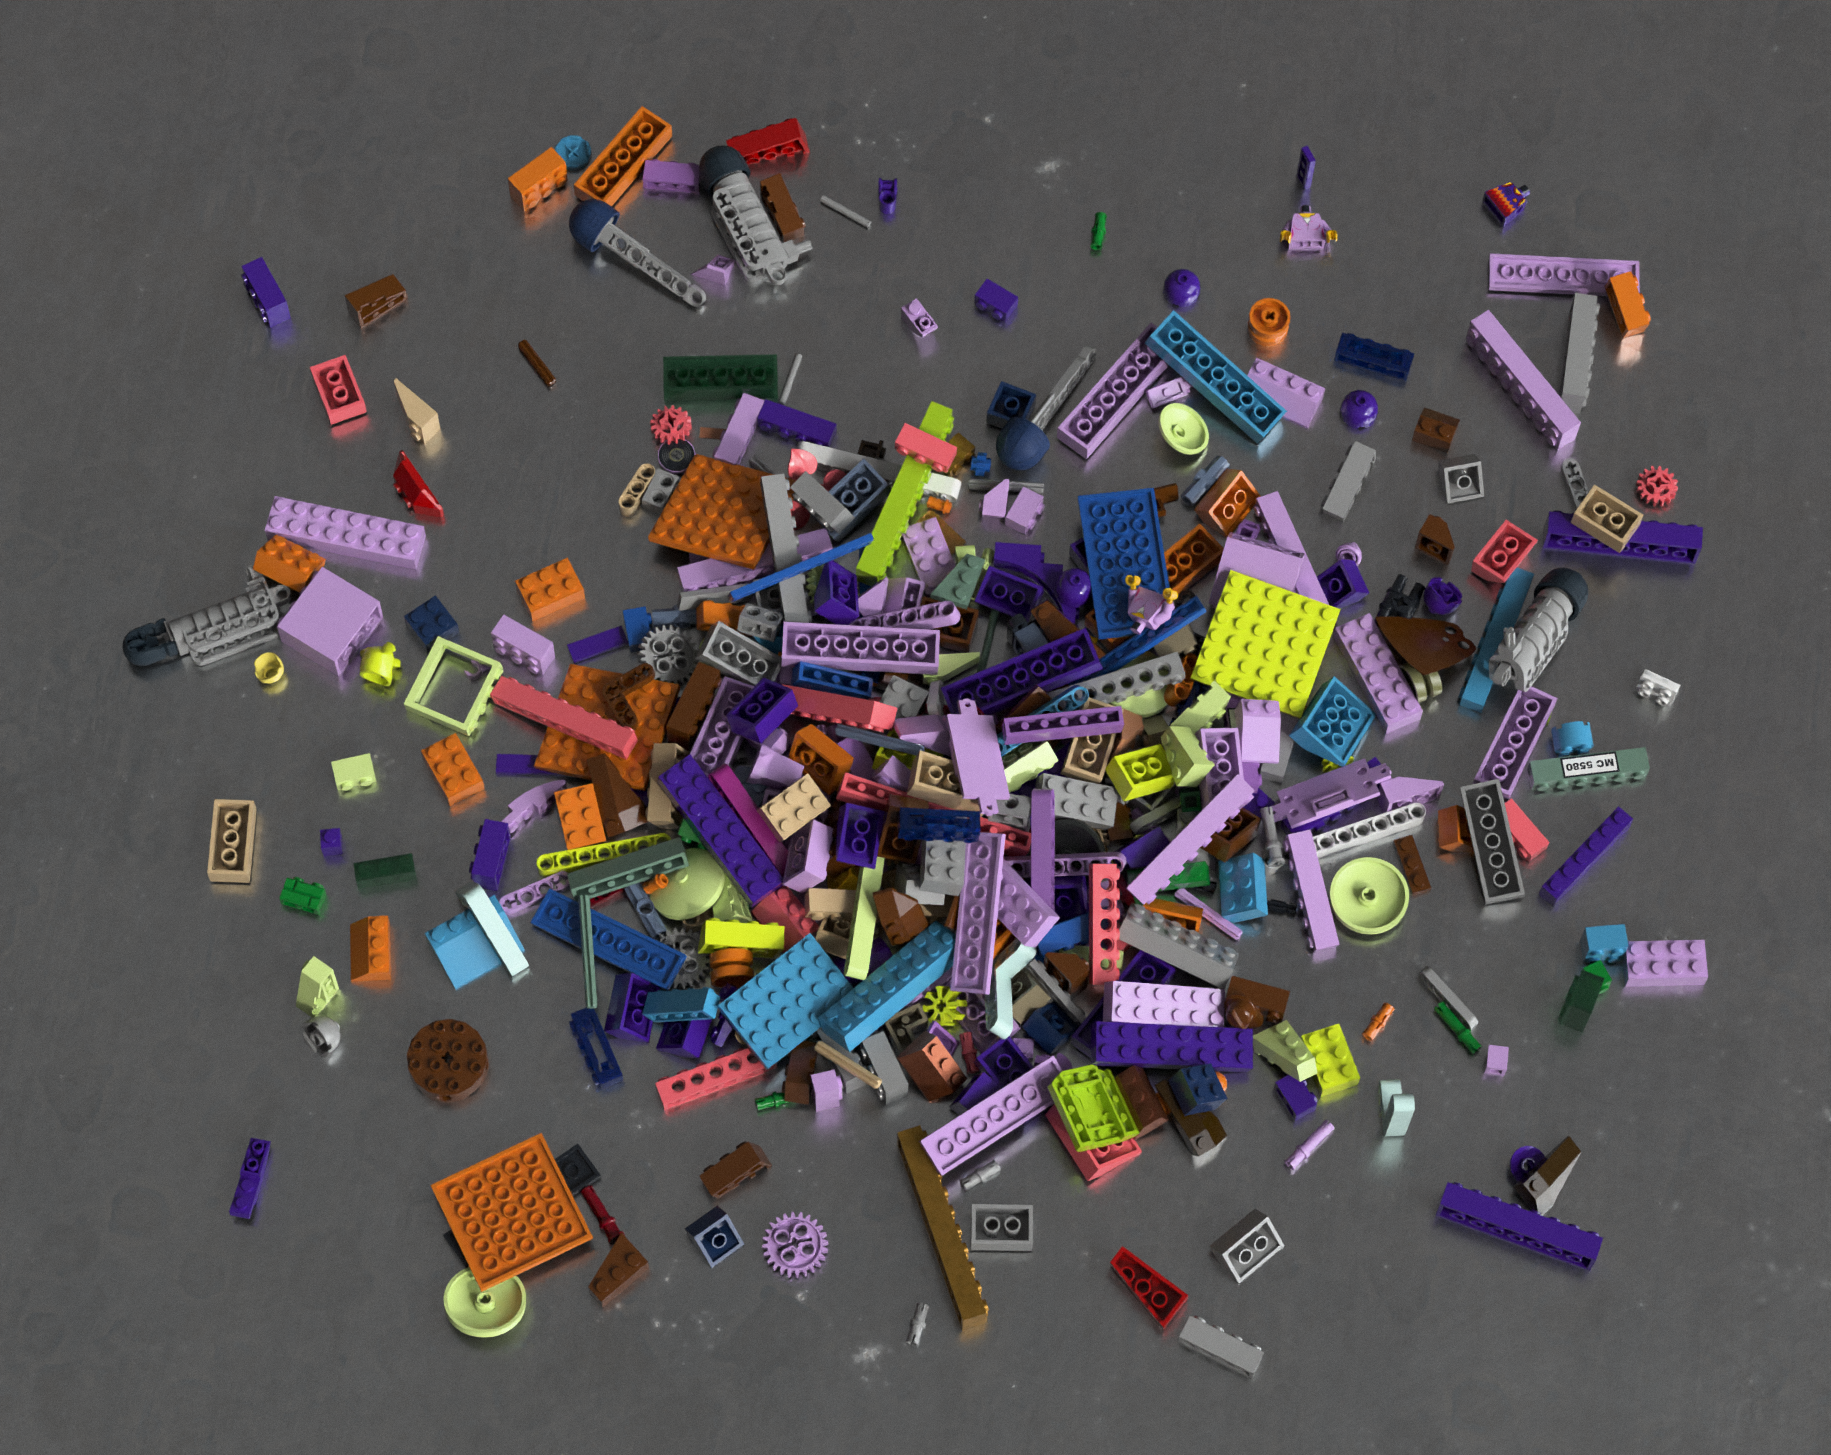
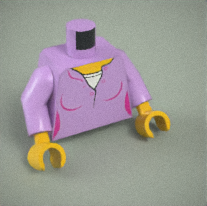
M1303 205L1300 207V213L1293 214V218L1286 222L1281 230L1279 242L1287 240L1289 249L1324 248L1325 240L1327 243L1330 240L1337 241V231L1331 230L1325 220L1321 219L1320 214L1311 213L1310 206Z
M1127 575L1125 582L1130 586L1128 589V615L1134 622L1130 629L1138 635L1141 634L1145 627L1156 630L1161 624L1171 618L1172 611L1175 608L1173 600L1177 599L1178 593L1172 591L1171 588H1165L1163 595L1140 586L1137 589L1136 586L1140 584V578Z

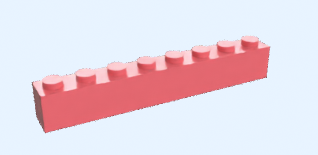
M501 676L490 694L496 705L626 760L638 741L632 728L628 726L622 727L611 719L605 720L595 712H586L582 707L578 705L572 706L562 698H553L549 693L545 691L539 692L529 684L522 685L512 677L506 678Z

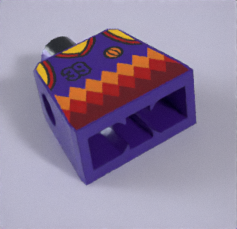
M1508 182L1487 190L1482 201L1504 227L1524 210L1526 205L1525 197L1530 195V190L1526 185L1517 189L1512 182Z

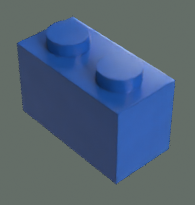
M646 606L623 610L630 653L642 651L638 647L641 643H644L641 639L645 636L647 637L646 633L649 631L653 632L649 624H652L651 613H647Z

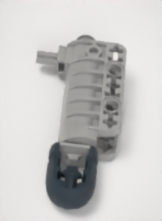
M249 566L245 570L249 580L247 582L248 588H245L246 593L171 620L168 624L166 619L162 618L157 620L155 624L148 623L135 628L124 637L122 644L123 653L132 664L145 666L163 660L167 655L170 657L177 655L179 651L180 656L190 653L196 665L204 666L280 637L277 623L280 619L277 607L285 605L291 600L290 589L285 585H278L269 589L264 577L260 578L259 573L253 570L252 566ZM280 591L287 592V596L282 599L278 598L277 594ZM275 626L277 628V632H273L271 627ZM254 632L261 633L258 639H252L250 636ZM163 634L165 641L168 643L160 645L156 636ZM237 639L240 642L239 646L235 644V640ZM219 645L224 647L223 652H214L215 647ZM202 653L204 659L200 660L198 654Z

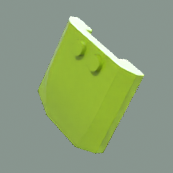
M1095 1065L1069 1069L1060 1072L1047 1086L1076 1151L1082 1152L1124 1142L1139 1134L1111 1070H1099L1098 1066Z

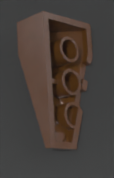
M604 753L587 759L601 820L608 838L649 822L645 815L646 806L643 800L637 797L631 789L632 786L621 777L620 771L609 757Z

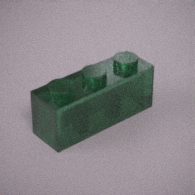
M412 853L353 863L358 889L417 880Z

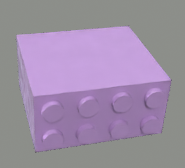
M1230 532L1226 539L1209 604H1212V608H1217L1230 570L1294 592L1305 553Z
M321 567L319 571L313 574L309 585L303 587L297 601L291 603L288 613L279 619L277 628L281 642L339 677L383 618L380 601Z

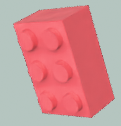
M346 355L310 367L312 379L331 425L367 412L365 402Z

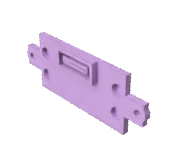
M970 699L958 700L959 714H947L945 716L950 736L949 747L955 776L959 779L962 798L977 799L980 814L991 816L999 812L996 800H1009L1010 798L993 715H978L975 701Z
M1364 758L1277 791L1281 803L1271 806L1273 808L1274 821L1278 822L1287 818L1293 829L1380 796L1376 784L1391 779V770L1386 766V763L1369 769Z

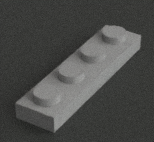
M1031 960L1025 967L1062 1010L1077 1025H1081L1086 1019L1084 1010L1071 1001L1072 997L1067 991H1062L1058 986V980L1054 976L1048 975L1045 971L1046 967L1041 961Z

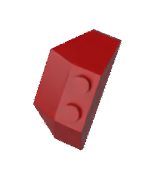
M399 451L393 473L394 483L392 485L395 491L403 495L404 504L407 508L411 507L414 513L443 517L442 506L404 451Z

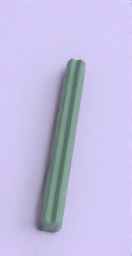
M580 895L578 897L585 1002L587 1009L597 1008L590 898L588 895Z

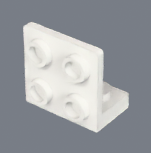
M1645 669L1635 691L1642 697L1656 700L1662 706L1667 705L1671 707L1681 685Z

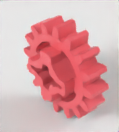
M674 405L671 406V409L664 406L663 411L657 409L658 415H652L653 420H650L651 433H654L655 439L660 437L661 443L667 440L668 445L671 444V441L678 444V439L684 441V435H690L689 430H692L691 417L688 416L687 411L682 412V407L676 410Z
M1651 466L1650 471L1645 468L1643 474H1639V480L1636 482V486H1638L1636 492L1641 493L1640 499L1646 498V504L1651 501L1654 507L1656 503L1663 506L1664 501L1669 504L1671 498H1675V492L1678 490V486H1676L1678 480L1673 479L1674 473L1668 474V468L1663 471L1661 466L1656 470Z

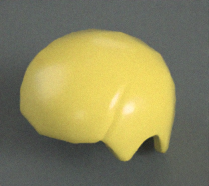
M266 652L254 661V673L262 683L272 684L278 681L284 672L283 663L275 653Z

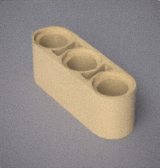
M643 464L638 468L618 501L621 515L625 517L633 516L642 504V498L655 474V468L651 464ZM646 473L651 474L649 477H644L643 475ZM636 488L641 489L640 492H634L633 490ZM627 503L631 504L630 507H624L623 505Z

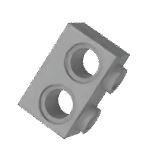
M657 468L642 498V507L661 515L679 483V476ZM664 483L671 484L668 487L662 486ZM656 499H662V500H663V501L660 502V503L654 502V500H656Z
M746 603L739 617L737 631L774 642L781 630L783 614Z

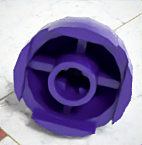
M1187 269L1172 271L1164 281L1163 294L1165 299L1170 304L1179 305L1178 307L1182 308L1194 304L1200 294L1199 278L1195 273Z
M1355 390L1348 393L1340 406L1341 418L1352 428L1369 427L1374 423L1378 414V403L1375 397L1364 390Z
M1071 568L1065 570L1058 577L1055 591L1061 603L1070 608H1079L1091 600L1090 576L1086 571L1079 568Z
M1434 577L1429 581L1424 590V602L1431 613L1448 615L1461 605L1463 601L1461 600L1463 597L1462 593L1451 582L1446 584L1441 582L1443 578Z

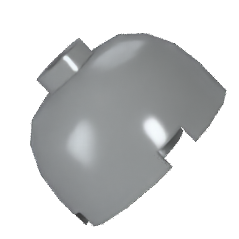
M323 1015L314 1016L301 1026V1029L304 1028L305 1030L302 1035L312 1051L316 1052L318 1050L322 1053L320 1055L322 1057L332 1053L340 1043V1026L329 1017Z

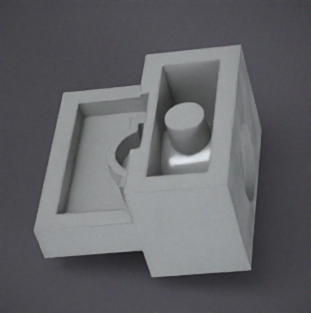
M1010 794L1009 800H996L999 812L988 816V821L1002 823L1029 832L1031 798L1025 795Z

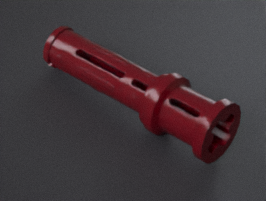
M587 1186L581 1191V1194L597 1217L599 1228L605 1232L608 1237V1243L614 1244L621 1232L623 1234L624 1232L620 1231L616 1225V1219L609 1215L593 1186Z

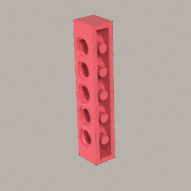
M1089 864V984L1104 985V982L1117 981L1120 977L1119 968H1117V960L1120 957V951L1117 948V940L1120 937V931L1117 928V920L1120 917V911L1117 908V900L1120 897L1117 880H1119L1120 871L1117 868V864ZM1104 878L1109 881V886L1106 889H1102L1100 885ZM1104 898L1109 901L1107 909H1102L1100 905ZM1106 918L1109 921V926L1103 930L1100 923ZM1106 938L1109 941V946L1103 950L1100 943ZM1106 958L1109 962V966L1107 969L1103 970L1100 966V963L1103 959Z
M739 1048L733 1054L718 1056L714 1059L715 1061L710 1063L702 1062L696 1065L694 1069H684L670 1078L669 1076L660 1078L655 1083L656 1091L665 1111L776 1069L777 1062L766 1070L759 1060L755 1063L748 1061L750 1057L755 1056L750 1048ZM733 1063H736L740 1066L737 1070H732L729 1068V1066ZM717 1070L721 1074L718 1077H713L710 1073ZM694 1078L702 1079V1082L699 1084H694L691 1081ZM675 1085L683 1086L681 1091H674L672 1088Z

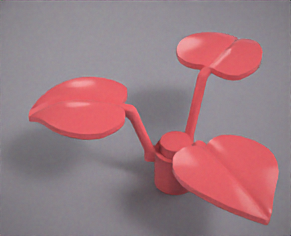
M791 449L787 469L790 479L796 481L805 471L809 474L816 471L817 460L811 453L802 449ZM839 469L830 470L824 476V484L821 485L829 491L847 474ZM793 500V509H790L791 516H794L796 521V528L793 529L798 530L807 524L810 513L801 503Z

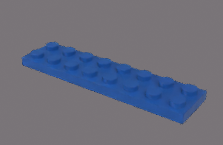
M549 888L530 923L582 949L578 902ZM590 908L594 955L669 991L687 958L686 954Z

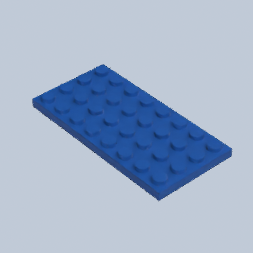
M1154 488L1078 496L1077 500L1091 582L1098 640L1135 636L1137 634L1130 629L1134 622L1128 615V589L1130 586L1125 582L1126 576L1132 575L1133 577L1138 576L1141 581L1136 586L1137 589L1140 586L1163 595V590L1170 588Z

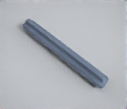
M838 724L835 728V733L838 736L915 756L919 751L925 752L923 745L843 724Z

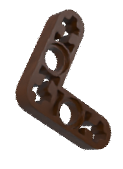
M643 663L604 685L602 689L604 698L622 727L628 726L633 730H636L638 727V719L625 696L654 680L655 671L648 663ZM646 670L648 672V675L645 676L643 674V671ZM627 679H633L634 683L631 686H624V682ZM613 690L615 694L611 695L609 691ZM618 704H625V708L622 711L615 710ZM628 715L632 724L629 725L624 716Z

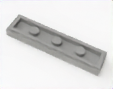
M750 583L680 592L677 602L678 611L696 609L706 600H712L715 603L721 604L751 601L752 594L734 602H730L728 598L731 591Z

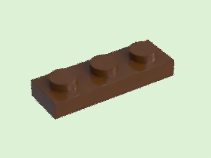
M1409 835L1393 840V845L1411 895L1431 891V885L1413 836Z

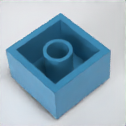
M1625 924L1585 927L1580 938L1583 963L1589 962V964H1593L1599 960L1616 963L1622 960L1628 949Z

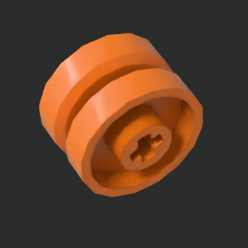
M1264 298L1257 301L1251 307L1248 318L1247 330L1250 338L1257 344L1265 347L1280 344L1286 338L1290 324V311L1287 306L1274 298Z
M727 948L715 951L709 955L710 968L713 969L710 972L711 985L714 987H725L728 982L741 988L754 977V970L751 968L753 965V953L750 950Z

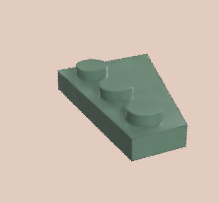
M966 554L930 594V598L941 602L951 601L955 606L967 610L984 567L985 559Z

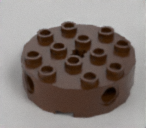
M454 1019L434 1021L421 1028L411 1040L407 1052L409 1074L417 1089L429 1099L444 1103L461 1101L469 1097L470 1094L483 1084L489 1068L486 1045L478 1031L466 1022Z

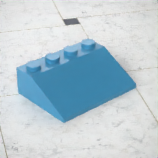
M1333 676L1320 686L1289 736L1303 749L1343 767L1377 714Z
M495 895L489 897L520 951L524 952L525 949ZM470 909L425 933L427 943L455 990L503 964Z

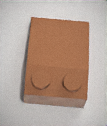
M1124 709V727L1122 732L1116 734L1107 766L1114 756L1125 754L1129 748H1134L1136 737L1140 736L1144 730L1142 716Z

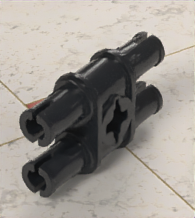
M1398 574L1392 587L1386 590V595L1379 604L1380 610L1376 617H1389L1392 615L1394 617L1412 619L1416 609L1420 606L1419 600L1425 590V586L1416 582L1409 596H1407L1402 591L1408 578ZM1375 618L1374 622H1375V624L1377 625V627H1379V625H1378V623H1377V621H1376V618Z

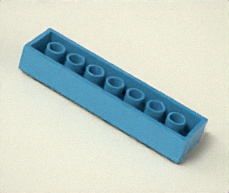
M1174 310L1145 342L1151 350L1257 444L1287 412Z
M935 920L865 980L818 1017L824 1034L848 1052L852 1051L953 966L956 934Z

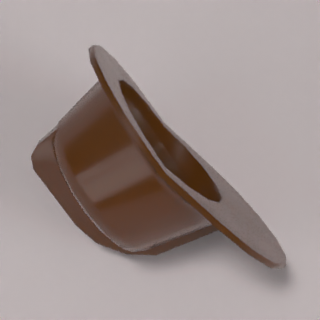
M1233 994L1225 999L1224 1009L1230 1025L1241 1029H1256L1263 1024L1262 1014L1246 996Z

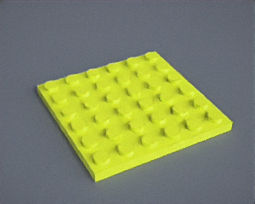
M1230 570L1190 679L1210 686L1215 681L1227 693L1243 699L1279 701L1280 712L1300 719L1341 609Z

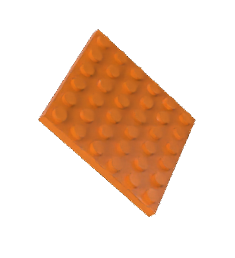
M695 454L648 536L649 542L754 570L770 542L760 478L775 474L737 464L732 465L714 460V458ZM785 477V479L789 480L790 487L796 482L795 480ZM790 488V490H787L788 498L791 497L793 501L794 496L792 494L794 491Z
M570 664L558 698L564 699L572 706L578 705L586 712H595L605 720H614L620 725L604 698L602 689L604 685L623 674ZM627 679L624 682V686H631L634 680ZM652 680L650 683L625 696L639 722L637 729L634 730L638 741L627 760L551 727H547L534 764L535 769L591 780L587 759L605 753L620 771L619 774L626 783L628 782L633 789L645 791L649 781V771L652 768L651 751L654 743H662L666 732V725L671 717L680 691L679 684ZM613 690L609 691L611 695L615 694ZM618 704L615 710L622 711L625 708V704ZM628 715L624 716L626 722L629 725L632 724Z
M542 1133L430 1185L481 1292L593 1239Z

